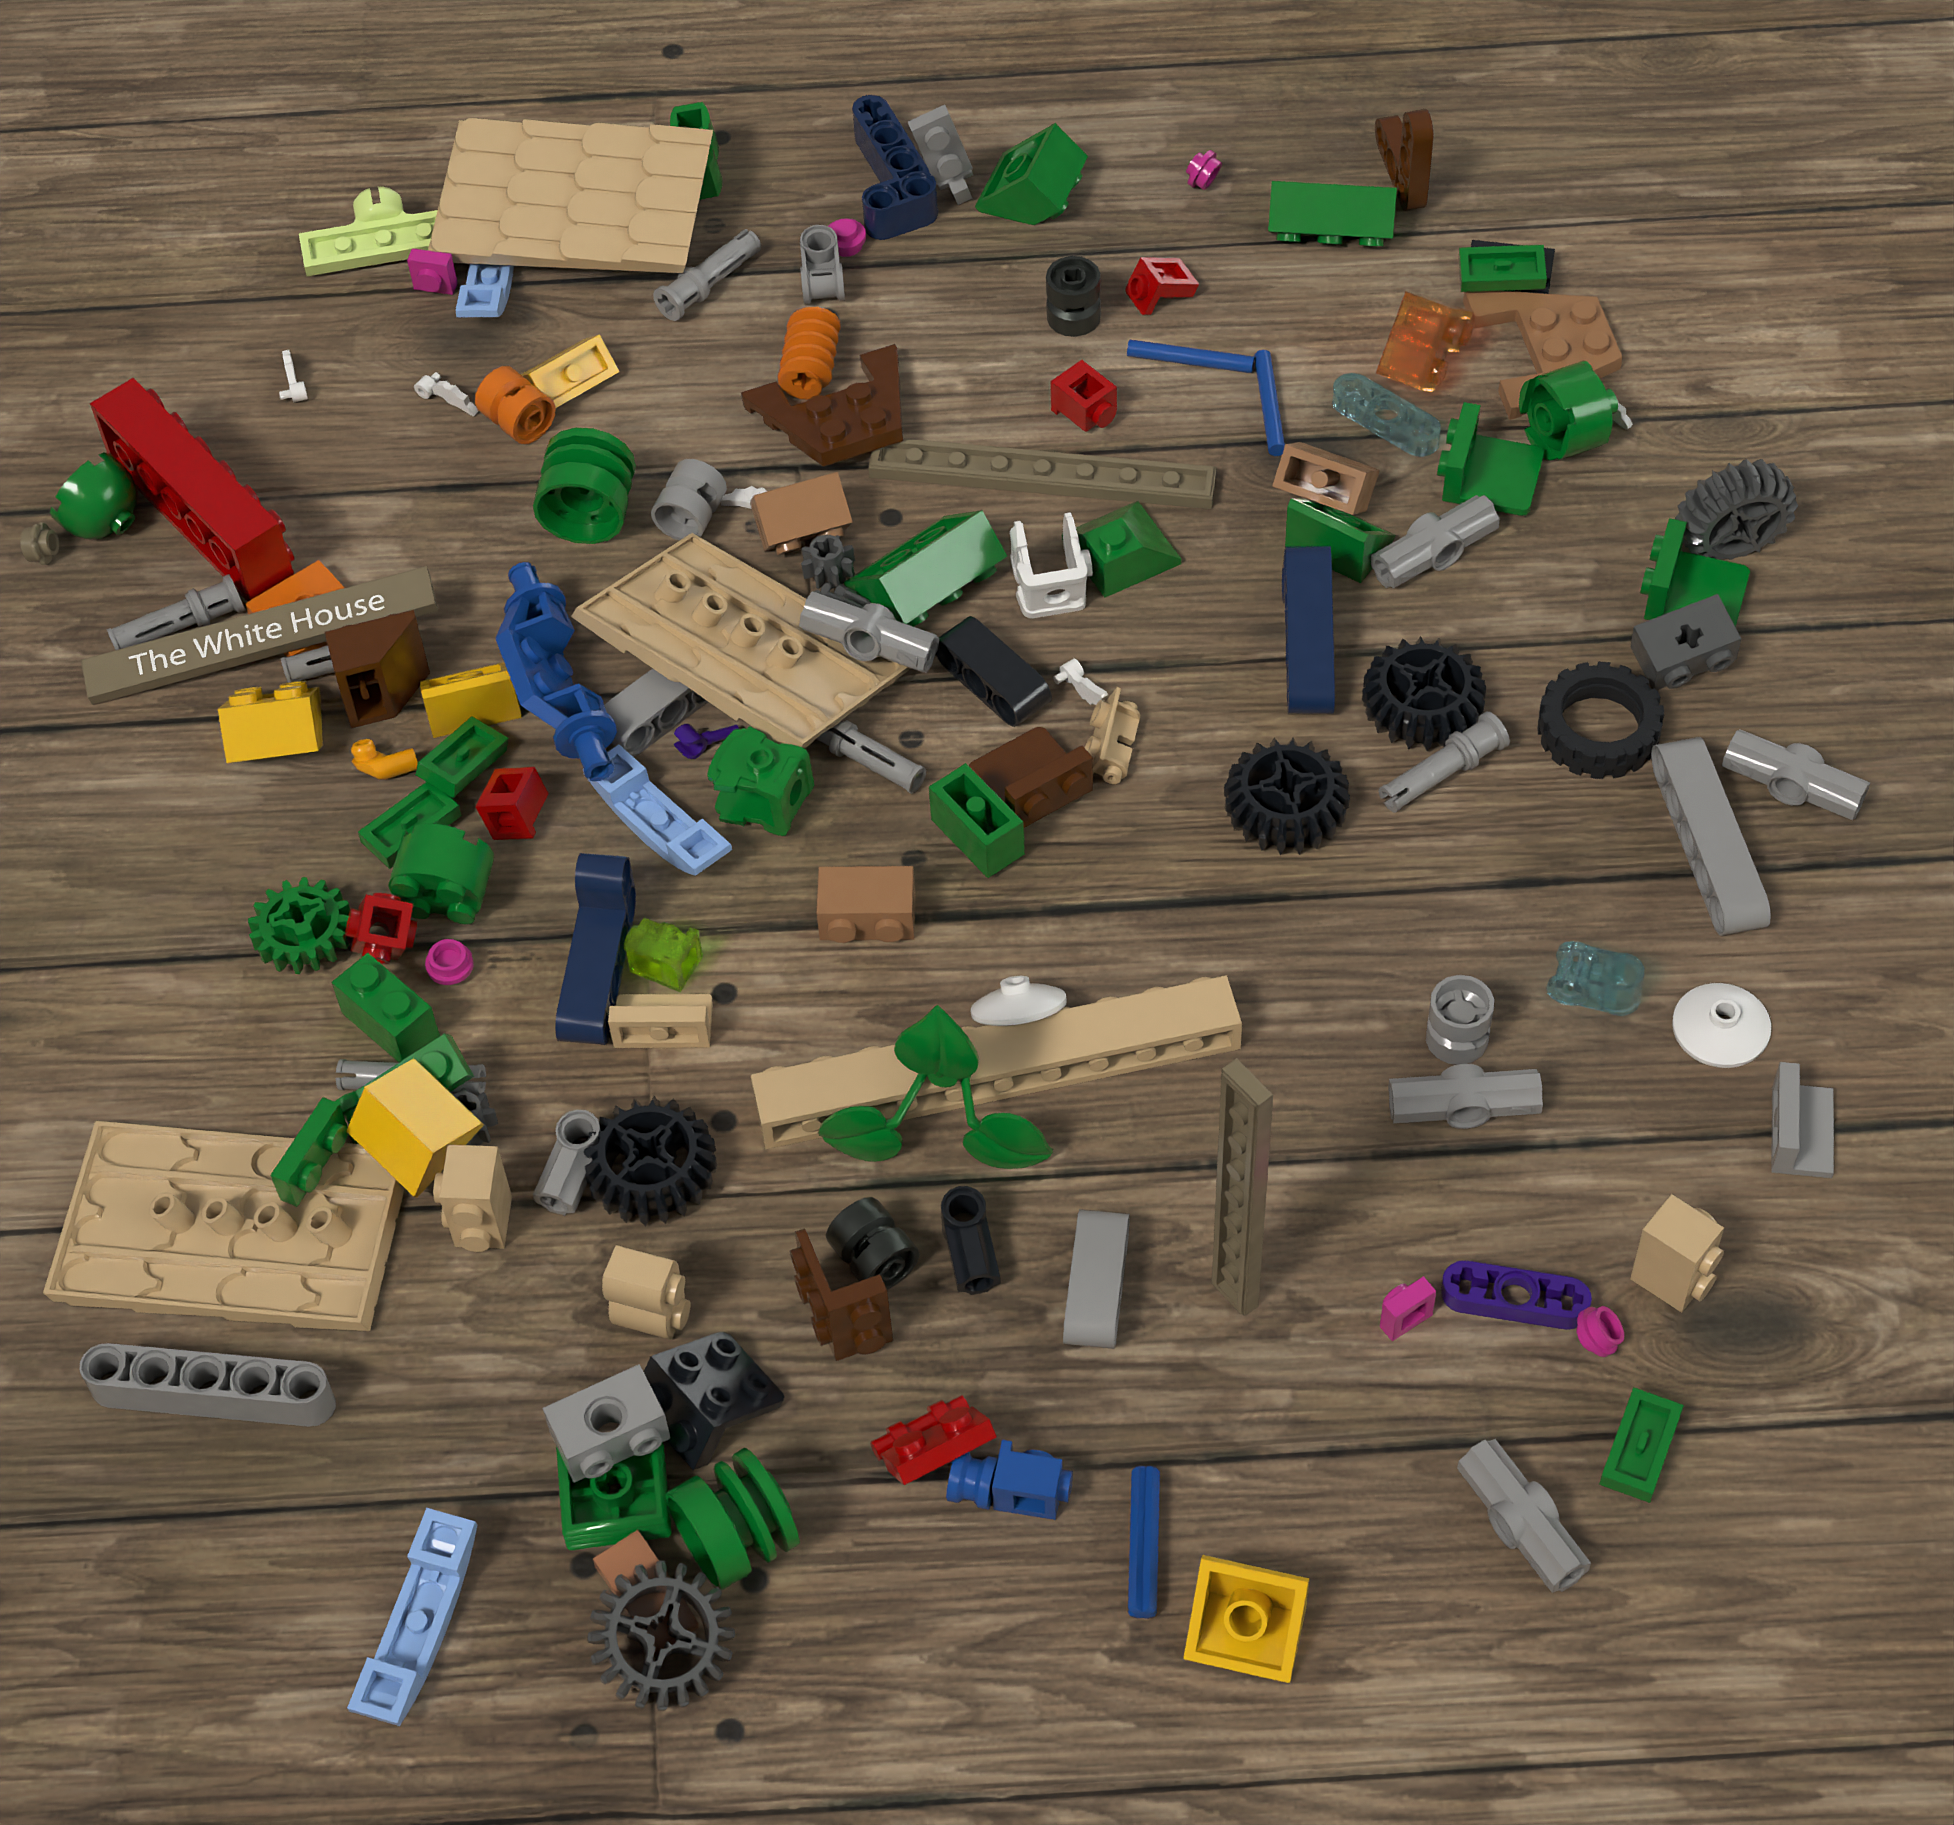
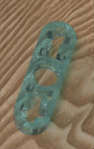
M1347 373L1335 380L1332 404L1336 411L1413 456H1428L1438 449L1441 425L1434 416L1361 374ZM1387 409L1394 411L1398 416L1390 420H1384L1377 417L1375 413L1379 410Z

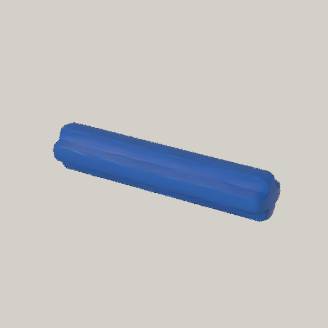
M1136 1466L1133 1468L1131 1476L1128 1613L1133 1618L1149 1619L1157 1614L1160 1471L1154 1466Z

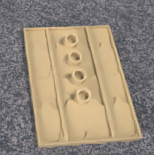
M468 118L464 121L459 120L428 251L452 254L453 263L683 273L687 262L713 130L650 124L648 128L606 123H594L589 126L523 119L522 123Z
M694 533L684 537L578 606L571 616L622 653L629 651L670 681L681 682L735 721L742 719L756 730L766 734L775 743L792 744L802 748L808 747L816 738L828 729L838 725L843 718L858 707L865 705L873 696L892 685L899 677L910 670V667L879 656L866 662L857 660L846 652L842 643L803 630L799 627L806 598Z
M95 1121L43 1294L53 1302H66L71 1306L133 1309L137 1313L224 1317L229 1321L286 1323L299 1328L370 1331L375 1313L374 1306L376 1307L385 1272L386 1266L384 1265L387 1262L394 1235L395 1220L398 1218L405 1188L360 1144L345 1143L339 1152L331 1155L323 1167L321 1179L316 1188L310 1193L307 1192L298 1207H295L280 1200L270 1176L295 1138Z

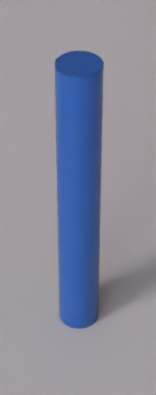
M1131 339L1128 342L1127 356L1245 373H1253L1255 356Z
M1259 350L1254 356L1268 452L1272 456H1280L1283 454L1285 442L1272 357L1268 350Z

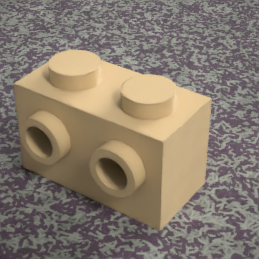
M448 1145L443 1173H436L433 1187L434 1201L442 1205L441 1217L443 1227L449 1228L455 1247H462L474 1252H482L489 1248L504 1249L512 1194L498 1146Z
M1671 1194L1642 1230L1630 1279L1682 1313L1693 1298L1702 1301L1715 1283L1717 1276L1712 1272L1724 1254V1251L1719 1248L1724 1227L1719 1225L1705 1210L1693 1208Z

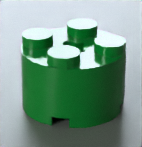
M1583 360L1525 381L1519 395L1520 415L1524 413L1528 415L1530 426L1524 428L1530 444L1541 447L1544 450L1543 458L1551 461L1554 459H1565L1608 443L1613 424L1612 414L1618 411V400L1613 390L1605 389L1590 363Z
M432 823L415 825L411 834H408L406 830L402 835L388 884L389 890L392 895L400 897L402 902L413 903L411 914L413 918L427 919L430 913L447 915L451 921L459 924H472L476 914L481 909L495 858L491 847L479 838L477 845L464 840L465 831L455 827Z

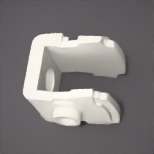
M1071 512L1064 513L1063 546L1068 569L1033 575L1029 560L1023 523L1015 521L1014 527L1010 530V559L1017 584H1020L1017 587L1016 598L1023 615L1027 618H1039L1083 610L1086 606L1087 576H1092L1093 573L1089 550H1081ZM1057 589H1064V590H1065V591H1063V592H1061V593H1059V594H1055V595H1048V594H1047V593H1049V592H1051V591H1053V590H1057Z

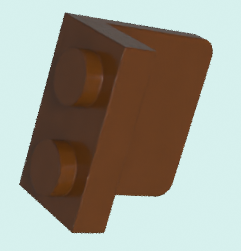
M1035 727L969 764V767L1023 821L1024 828L1093 790V757L1081 745L1066 754L1043 727Z
M806 1229L795 1231L797 1248L790 1250L792 1263L797 1275H794V1280L802 1303L810 1304L814 1315L811 1317V1322L820 1346L829 1344L835 1360L839 1361L858 1353L862 1355L874 1353L886 1343L892 1342L893 1333L888 1293L881 1275L879 1274L831 1291Z

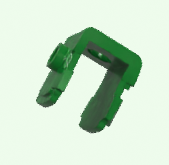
M750 726L747 729H734L717 749L707 773L708 780L714 784V790L720 791L715 804V810L720 814V822L745 826L746 822L762 825L765 831L778 836L787 835L791 828V822L805 798L809 796L815 786L807 750L792 744L775 743L769 740L766 734Z

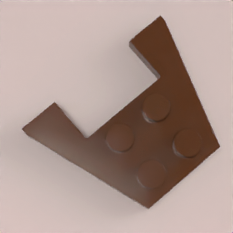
M893 344L860 355L861 368L869 382L854 383L848 386L847 389L825 396H813L806 402L791 406L776 381L741 392L743 406L749 413L752 414L756 411L763 416L764 424L772 430L780 429L786 433L791 444L821 466H827L903 441L897 346Z

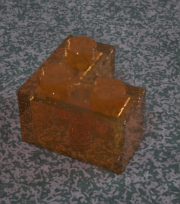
M1405 291L1376 374L1421 391L1433 392L1435 385L1440 386L1448 370V362L1445 361L1447 352H1459L1460 346L1467 345L1474 328V323L1470 321L1473 312L1428 295Z

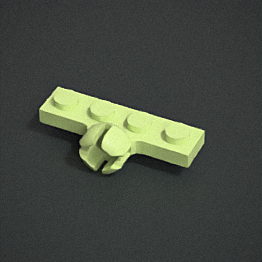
M378 187L381 203L373 204L370 188L365 189L359 193L353 202L355 214L353 223L346 226L299 233L306 275L312 276L407 260L412 248L428 250L438 210L406 214L403 210L401 197L394 190L387 187Z

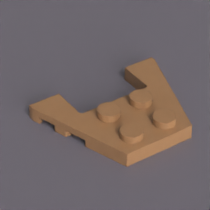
M1511 291L1464 292L1463 304L1473 329L1515 321L1537 374L1500 380L1498 392L1509 420L1524 415H1520L1519 395L1523 384L1529 379L1583 360L1590 363L1593 371L1599 378L1621 369L1623 357L1597 297Z

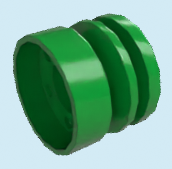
M576 427L560 431L549 440L545 450L541 477L533 502L535 518L548 532L573 543L596 544L610 540L619 534L624 524L628 506V494L632 487V478L636 468L634 454L624 442L612 434L594 428Z
M743 1448L733 1454L732 1462L735 1472L723 1461L714 1465L713 1470L719 1489L715 1493L702 1478L696 1475L666 1492L665 1495L673 1521L692 1557L713 1587H718L721 1591L751 1573L752 1569L746 1550L749 1546L764 1561L770 1563L777 1557L773 1540L785 1552L792 1550L800 1544L791 1508L782 1489L773 1475L763 1467L757 1457L747 1448Z

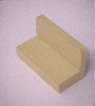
M710 994L618 995L616 1006L609 1007L608 1018L614 1048H710L712 996Z

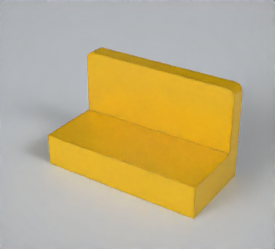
M599 334L581 340L521 375L529 380L531 385L536 386L549 396L557 408L620 371Z

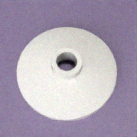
M1012 976L1000 982V989L990 992L976 1001L971 1007V1016L974 1021L991 1026L1029 1023L1060 1011L1067 1003L1066 993L1057 987L1030 983L1027 976Z
M1710 983L1690 990L1679 1000L1673 1014V1032L1681 1048L1695 1060L1713 1067L1733 1068L1752 1062L1763 1053L1771 1035V1021L1764 1005L1750 992L1731 984ZM1718 1015H1726L1730 1019H1722Z

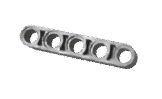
M1701 737L1653 745L1651 759L1655 778L1716 932L1723 936L1768 927L1771 914L1766 892L1704 740Z
M111 1343L98 1344L91 1347L80 1361V1373L94 1400L101 1406L108 1408L307 1427L318 1426L326 1422L333 1415L336 1408V1399L324 1370L317 1364L306 1361ZM117 1371L112 1377L101 1380L105 1374ZM160 1376H167L162 1382L150 1385L154 1379ZM217 1380L212 1387L200 1389L203 1384ZM260 1385H267L263 1391L257 1394H249L254 1388ZM309 1390H318L309 1398L299 1399L303 1393Z

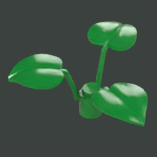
M936 1005L920 1021L905 1029L896 1039L894 1052L897 1059L905 1067L918 1073L896 1114L886 1120L884 1115L876 1108L869 1106L848 1107L835 1112L825 1119L820 1125L818 1132L819 1136L823 1137L826 1143L850 1157L869 1162L890 1159L898 1154L903 1142L902 1136L894 1129L901 1124L928 1077L932 1084L944 1088L954 1086L957 1081L961 1082L967 1124L973 1129L964 1135L963 1146L978 1161L996 1168L1018 1169L1036 1165L1053 1154V1149L1047 1144L1041 1131L1021 1116L1011 1113H993L985 1116L981 1121L976 1117L970 1078L978 1068L979 1056L969 1037L939 1005Z

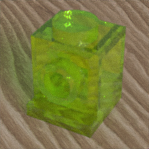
M643 918L639 925L632 926L624 943L631 973L678 992L682 991L703 958L699 930L690 927L686 934H684L670 923L662 922L659 924L647 918Z

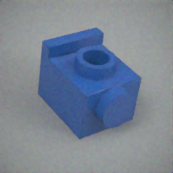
M1002 1440L992 1485L993 1508L997 1511L1056 1520L1059 1501L1069 1502L1073 1471L1064 1470L1062 1459L1054 1458L1047 1452L1040 1450H1027L1024 1453L1014 1452L1012 1441Z

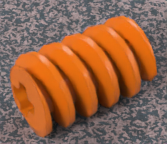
M805 307L794 312L787 322V332L784 338L785 344L782 349L783 356L780 360V370L778 372V384L790 396L808 400L813 396L820 395L822 389L828 386L832 380V370L835 364L834 357L837 352L836 345L839 340L838 333L841 329V324L836 314L828 309Z

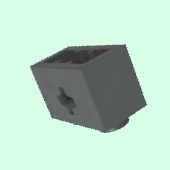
M1716 594L1634 626L1630 647L1646 678L1649 680L1652 689L1656 688V690L1664 687L1674 689L1686 684L1697 674L1708 670L1710 672H1719L1729 667L1737 659L1741 637L1719 595Z

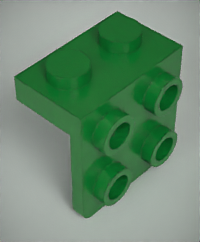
M1463 402L1459 419L1451 418L1446 444H1450L1451 449L1450 451L1442 450L1437 476L1445 477L1442 501L1462 504L1476 495L1479 497L1485 495L1494 504L1495 511L1520 516L1527 515L1530 512L1543 462L1544 450L1535 445L1477 435L1481 405Z
M1669 518L1664 536L1656 534L1650 560L1657 562L1655 569L1646 567L1640 594L1648 595L1644 619L1651 620L1718 594L1736 627L1750 575L1749 568L1742 564L1681 551L1687 522Z

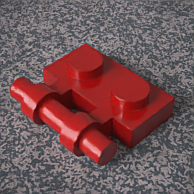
M961 1395L947 1403L943 1400L937 1401L927 1407L928 1412L906 1424L899 1421L887 1427V1434L871 1441L870 1445L879 1461L884 1460L888 1472L903 1485H906L997 1438L990 1419L975 1407H969L966 1399Z

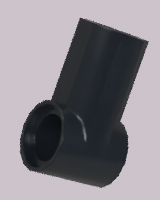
M958 1186L950 1189L941 1201L942 1233L947 1241L958 1292H965L970 1295L988 1292L991 1288L1001 1283V1278L986 1217V1201L983 1195L975 1188ZM960 1213H969L974 1216L972 1220L967 1222L957 1221L953 1217Z

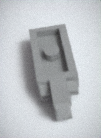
M942 105L908 121V125L929 172L935 178L939 189L942 190L950 186L958 205L972 199L964 179L973 176L971 170L973 167L946 105Z

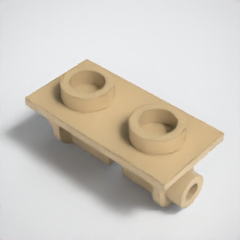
M1116 687L1106 702L1099 700L1090 719V725L1095 727L1094 734L1088 739L1084 747L1093 757V774L1095 772L1102 775L1103 780L1109 784H1118L1121 779L1127 776L1133 748L1118 743L1117 740L1131 746L1135 740L1140 721V713L1135 703L1118 701L1121 691L1119 687Z

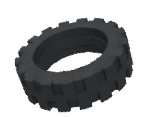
M1598 661L1597 665L1592 666L1585 662L1577 664L1576 669L1572 671L1568 668L1561 671L1556 681L1551 680L1548 683L1545 695L1542 696L1537 731L1538 735H1542L1541 745L1545 752L1550 750L1552 753L1551 759L1559 766L1565 764L1569 767L1570 772L1580 776L1582 772L1591 774L1590 778L1603 779L1604 775H1612L1613 778L1625 776L1626 771L1630 769L1635 772L1642 768L1644 760L1648 759L1650 761L1653 745L1659 744L1663 725L1664 706L1659 705L1661 697L1656 688L1651 689L1649 687V680L1643 675L1636 676L1632 674L1631 668L1620 665L1619 668L1611 667V662ZM1589 698L1608 699L1623 705L1630 711L1638 723V729L1625 739L1613 742L1592 741L1574 732L1566 724L1562 714L1565 709L1577 701Z

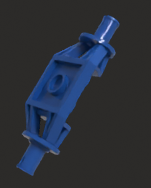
M518 563L508 572L509 581L512 583L515 592L506 602L504 607L505 617L495 637L521 706L556 729L553 736L554 745L562 756L572 759L580 758L585 777L589 778L590 781L604 780L614 771V765L610 761L606 748L614 741L617 734L616 723L606 713L601 696L579 683L574 685L572 681L573 669L564 658L563 651L575 629L565 610L566 599L563 591L551 583H540L536 567L532 566L531 563Z

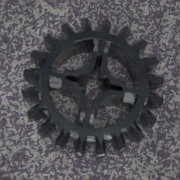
M1420 636L1414 645H1410L1406 640L1402 639L1398 649L1386 646L1382 656H1374L1370 669H1367V673L1364 675L1363 687L1365 688L1362 689V701L1364 702L1363 706L1366 707L1367 720L1375 721L1377 733L1389 732L1388 737L1391 744L1399 739L1406 740L1405 743L1408 750L1414 743H1422L1426 751L1435 742L1445 747L1449 735L1455 731L1462 733L1478 723V717L1484 712L1486 685L1485 680H1482L1481 666L1473 665L1471 654L1459 655L1457 644L1449 648L1442 647L1440 638L1434 644H1425Z
M1274 737L1269 748L1256 743L1253 754L1242 752L1241 757L1238 759V764H1232L1227 783L1224 785V797H1226L1225 811L1227 816L1231 817V824L1234 830H1243L1246 842L1259 839L1258 844L1262 851L1269 845H1275L1280 855L1286 847H1294L1300 855L1304 849V844L1307 843L1318 849L1322 838L1332 840L1333 835L1336 833V827H1342L1346 818V810L1349 808L1350 795L1348 794L1349 782L1347 775L1342 774L1340 761H1330L1328 749L1315 753L1312 741L1301 747L1297 746L1294 737H1292L1288 745H1280Z
M653 1096L648 1106H641L634 1098L631 1104L632 1109L627 1111L615 1105L613 1120L603 1117L599 1119L601 1128L598 1134L599 1143L584 1150V1155L587 1158L593 1159L592 1162L584 1166L586 1171L585 1178L590 1186L592 1197L596 1202H603V1207L609 1215L619 1211L620 1217L625 1223L637 1214L639 1215L640 1222L645 1227L651 1216L659 1215V1219L666 1224L669 1219L668 1212L673 1210L685 1217L687 1211L686 1202L700 1205L703 1198L701 1190L711 1189L713 1183L712 1173H715L717 1168V1160L714 1155L716 1151L715 1141L709 1135L707 1124L703 1119H696V1114L692 1111L691 1107L680 1111L679 1104L676 1103L674 1098L665 1107L660 1106V1101L655 1096ZM595 1131V1132H589V1137H588L587 1141H588V1140L590 1139V1137L592 1136V1133H593L594 1135L596 1134V1131ZM683 1146L688 1151V1156L683 1166L679 1168L675 1165L674 1160L677 1158L676 1151ZM621 1153L625 1156L626 1161L622 1164L623 1170L616 1175L612 1171V1166L616 1157Z

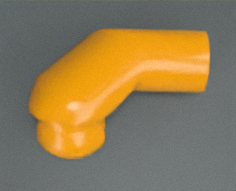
M370 739L359 740L351 747V753L354 756L352 763L356 769L377 779L386 780L417 770L418 762L413 748L385 755L376 751L374 742Z

